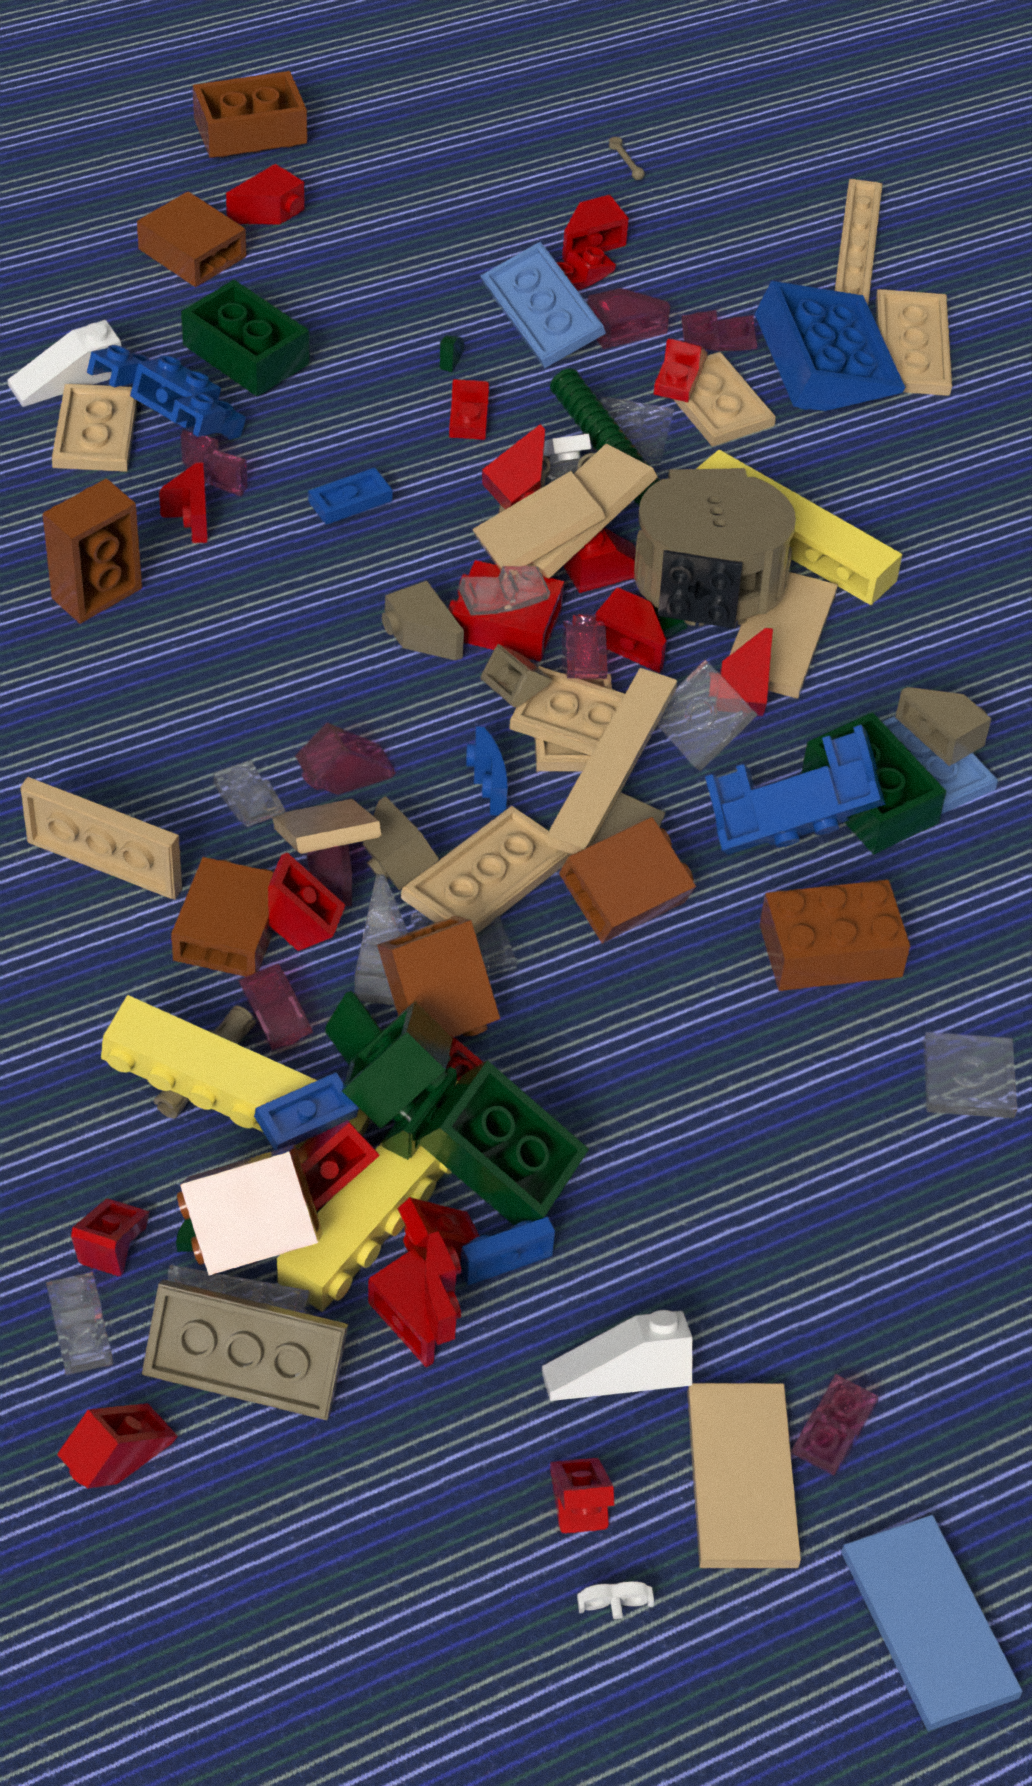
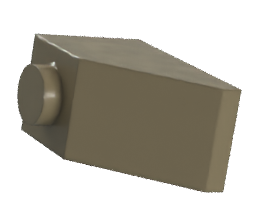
M428 581L385 595V612L382 613V623L386 632L389 635H394L402 648L455 661L463 658L464 630Z
M906 687L901 690L895 716L897 720L948 766L985 745L992 719L981 707L974 704L964 694Z
M386 796L380 799L373 816L380 822L381 836L363 842L364 847L372 857L367 862V865L381 882L388 878L398 890H401L439 859L422 833Z

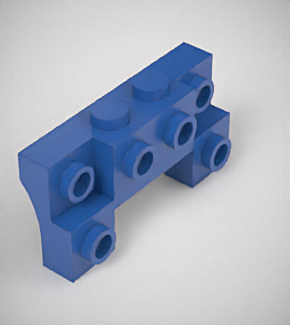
M110 345L108 348L91 352L87 368L88 374L93 376L112 372L109 385L114 388L133 383L130 397L184 428L194 426L193 435L201 437L212 433H221L229 440L241 437L246 417L233 410L231 404L218 400L221 387L210 382L205 374L191 371L182 366L177 358L162 355L157 359L150 360L145 355L130 353L128 349L118 345Z
M862 725L853 727L855 733L833 739L831 736L822 738L830 768L824 766L757 789L754 787L750 769L745 764L736 766V772L718 778L713 774L705 776L722 851L730 855L764 843L775 844L778 848L791 846L800 841L799 836L814 831L816 835L834 832L839 829V823L849 821L848 816L885 805L876 773V762L865 728Z

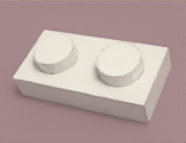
M589 434L546 440L544 456L550 457V464L580 459V451L591 449Z

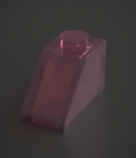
M622 288L588 296V306L603 324L606 334L597 338L603 349L667 334L670 305L667 301Z
M574 614L572 621H563L562 669L567 678L607 679L606 626L603 621H596V615Z
M328 722L295 755L303 769L302 777L307 784L316 790L324 789L337 795L390 779L396 774L379 744Z
M349 845L303 853L305 869L346 906H352V869Z

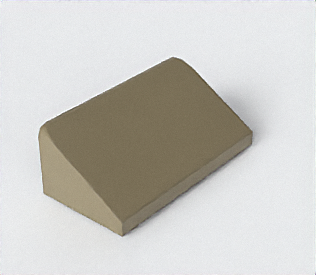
M500 644L496 646L480 676L481 680L511 706L516 708L540 692L552 681L547 674L521 653Z

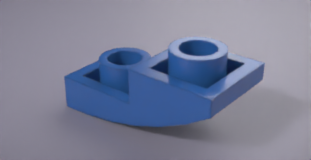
M476 726L475 743H467L466 767H474V784H482V798L490 799V815L499 816L506 810L508 786L505 764L499 748L485 727Z

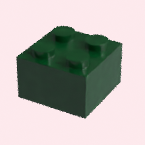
M414 1001L351 1059L342 1092L380 1129L392 1118L398 1122L414 1107L415 1101L413 1099L424 1089L427 1092L435 1090L446 1078L448 1073L445 1070L451 1059L449 1053L453 1037Z

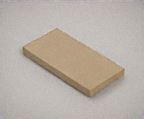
M877 289L876 324L906 387L903 392L950 396L952 379L946 295Z
M605 444L574 475L602 508L606 518L528 564L527 567L548 579L553 576L656 480L657 475L651 466Z
M789 572L787 591L781 602L766 614H757L746 618L745 623L740 626L730 655L764 628H773L768 691L798 699L834 602L838 584Z
M27 777L21 785L28 843L175 900L182 891L179 835L30 777Z
M511 806L405 885L401 891V899L434 923L455 915L472 921L475 934H477L562 868L568 857L573 854L546 845V835L549 831Z
M692 1383V1386H688L687 1397L699 1568H799L801 1558L784 1384Z

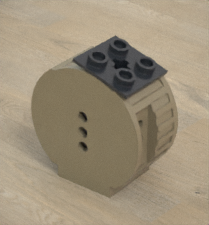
M745 468L669 470L668 479H662L652 485L640 501L639 524L642 530H639L637 535L634 579L639 591L658 608V616L684 620L685 623L691 626H695L697 622L699 626L709 624L735 629L736 620L737 625L745 623L746 618L757 614H766L781 602L787 591L792 553L789 544L794 534L796 522L793 506L786 496L774 486L756 477H747Z

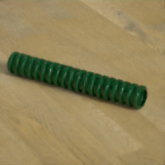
M574 368L564 369L554 376L550 383L551 392L556 395L557 400L562 403L563 408L567 410L573 421L579 426V429L583 433L589 434L591 445L597 452L605 444H608L649 465L644 461L643 456L638 453L637 448L632 445L630 439L626 437V434L620 429V426L614 422V418L603 407L601 401L591 391V388L585 384L584 379ZM658 477L634 499L638 507L645 492L652 485L660 481Z

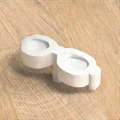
M622 1582L611 1585L598 1584L587 1587L577 1594L579 1613H583L585 1610L604 1608L611 1603L613 1619L623 1617L621 1605L642 1606L647 1603L649 1607H654L652 1587L642 1582Z

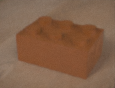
M290 71L192 85L194 120L209 158L227 157L233 154L260 152L267 149L289 148L295 145L307 144V109Z
M106 478L42 513L51 597L79 624L142 589L136 503Z
M889 880L765 893L759 925L778 991L903 977L910 943Z

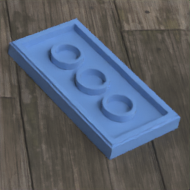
M541 242L480 275L487 290L544 369L606 334L603 324Z
M933 1514L843 1545L841 1553L927 1731L1020 1698L1023 1691Z

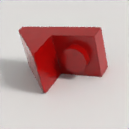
M668 338L666 341L664 363L655 381L653 394L688 403L707 359V351L702 346Z
M453 379L449 424L450 438L485 440L489 400L488 381Z
M202 462L193 464L164 485L159 491L161 517H183L184 528H191L192 543H208L204 465Z
M409 1197L397 1208L406 1225L404 1228L406 1235L403 1238V1243L407 1251L409 1252L414 1249L424 1261H426L427 1244L431 1233L439 1231L446 1248L452 1246L458 1255L459 1261H461L462 1246L467 1245L471 1240L480 1236L466 1211Z
M106 1198L72 1227L71 1238L78 1262L84 1266L112 1275L122 1276L129 1245L146 1229L150 1211Z
M599 1458L550 1462L560 1531L562 1533H576L607 1529L609 1525L608 1506H615L614 1487Z

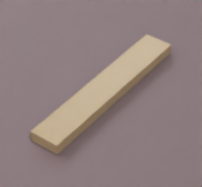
M849 179L834 291L863 295L868 304L882 183Z
M643 668L638 670L547 833L546 845L570 854H575L592 846L673 697L677 687V680Z

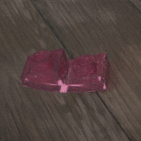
M713 310L681 316L684 342L702 346L707 350L717 351L758 349L753 315L718 321L717 311Z
M183 430L181 433L182 463L189 468L195 463L203 462L204 481L229 493L242 496L247 489V460L220 452L217 439L207 436L197 437L193 435V432Z
M279 963L238 980L242 992L252 1008L259 1027L272 1050L294 1044L300 1038L313 1033L307 1017Z
M835 1374L819 1406L811 1413L791 1453L835 1476L878 1403L879 1396Z

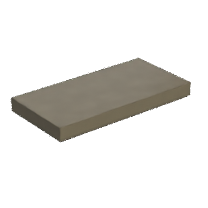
M163 1279L158 1284L142 1375L328 1420L331 1415L349 1324Z

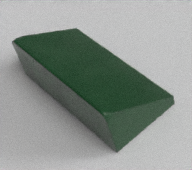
M352 991L345 993L325 1027L326 1034L349 1066L351 1059L382 1031Z
M452 1067L445 1070L448 1073L446 1078L435 1090L427 1092L424 1089L413 1099L415 1101L414 1107L403 1119L394 1124L381 1142L383 1148L407 1160L412 1158L420 1147V1144L416 1142L456 1085V1069Z

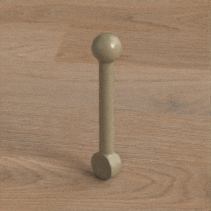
M611 137L609 139V147L618 151L632 170L633 179H643L645 175L644 170L641 167H637L624 150L622 139Z

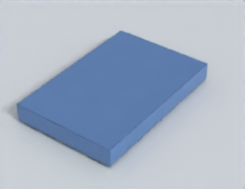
M895 716L882 721L947 791L941 814L996 790L997 778L974 753L948 766L897 720Z

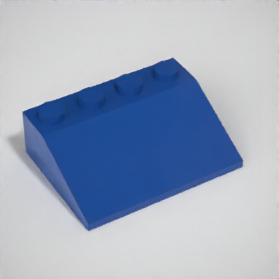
M777 281L770 282L755 312V316L793 407L803 410L828 411L903 393L906 387L863 295Z

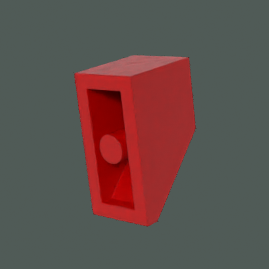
M277 164L270 166L226 192L227 217L237 224L280 225L305 210L304 181Z
M610 194L579 202L564 230L562 250L564 262L567 260L569 250L597 246L606 252L626 246L629 218Z
M541 424L482 469V485L505 510L541 489L545 450V428Z
M604 527L564 564V569L579 593L633 579L636 548L631 542Z
M617 587L594 614L592 643L653 671L661 672L664 665L667 641L652 603Z
M773 628L761 630L722 661L719 675L712 674L710 698H717L716 712L755 716L764 715L767 705Z
M286 852L281 855L268 885L269 926L297 951L332 938L346 905Z
M349 1120L310 1138L297 1149L316 1212L380 1156Z
M412 1249L368 1278V1303L427 1368L434 1363L436 1341L430 1327L425 1303L426 1261Z
M148 1403L88 1409L57 1455L69 1468L72 1478L87 1489L116 1485L173 1444L178 1436Z

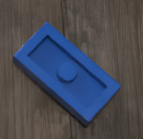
M375 467L308 490V502L325 525L389 503L393 497V490Z
M337 1072L255 1109L254 1117L274 1151L296 1145L357 1117L359 1108L342 1092L344 1084Z
M545 1217L536 1221H522L510 1230L493 1236L482 1235L471 1240L467 1245L462 1246L460 1266L461 1274L467 1286L551 1257L553 1255L555 1230L549 1218Z

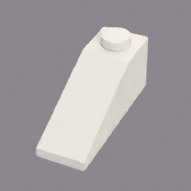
M106 320L72 330L8 379V386L22 407L62 395L65 384L94 385L109 380L112 372L93 376L87 373L90 355L92 351L105 349L110 345L121 346V341Z
M659 1310L652 1314L634 1316L543 1365L542 1375L550 1401L692 1386V1335L683 1311Z

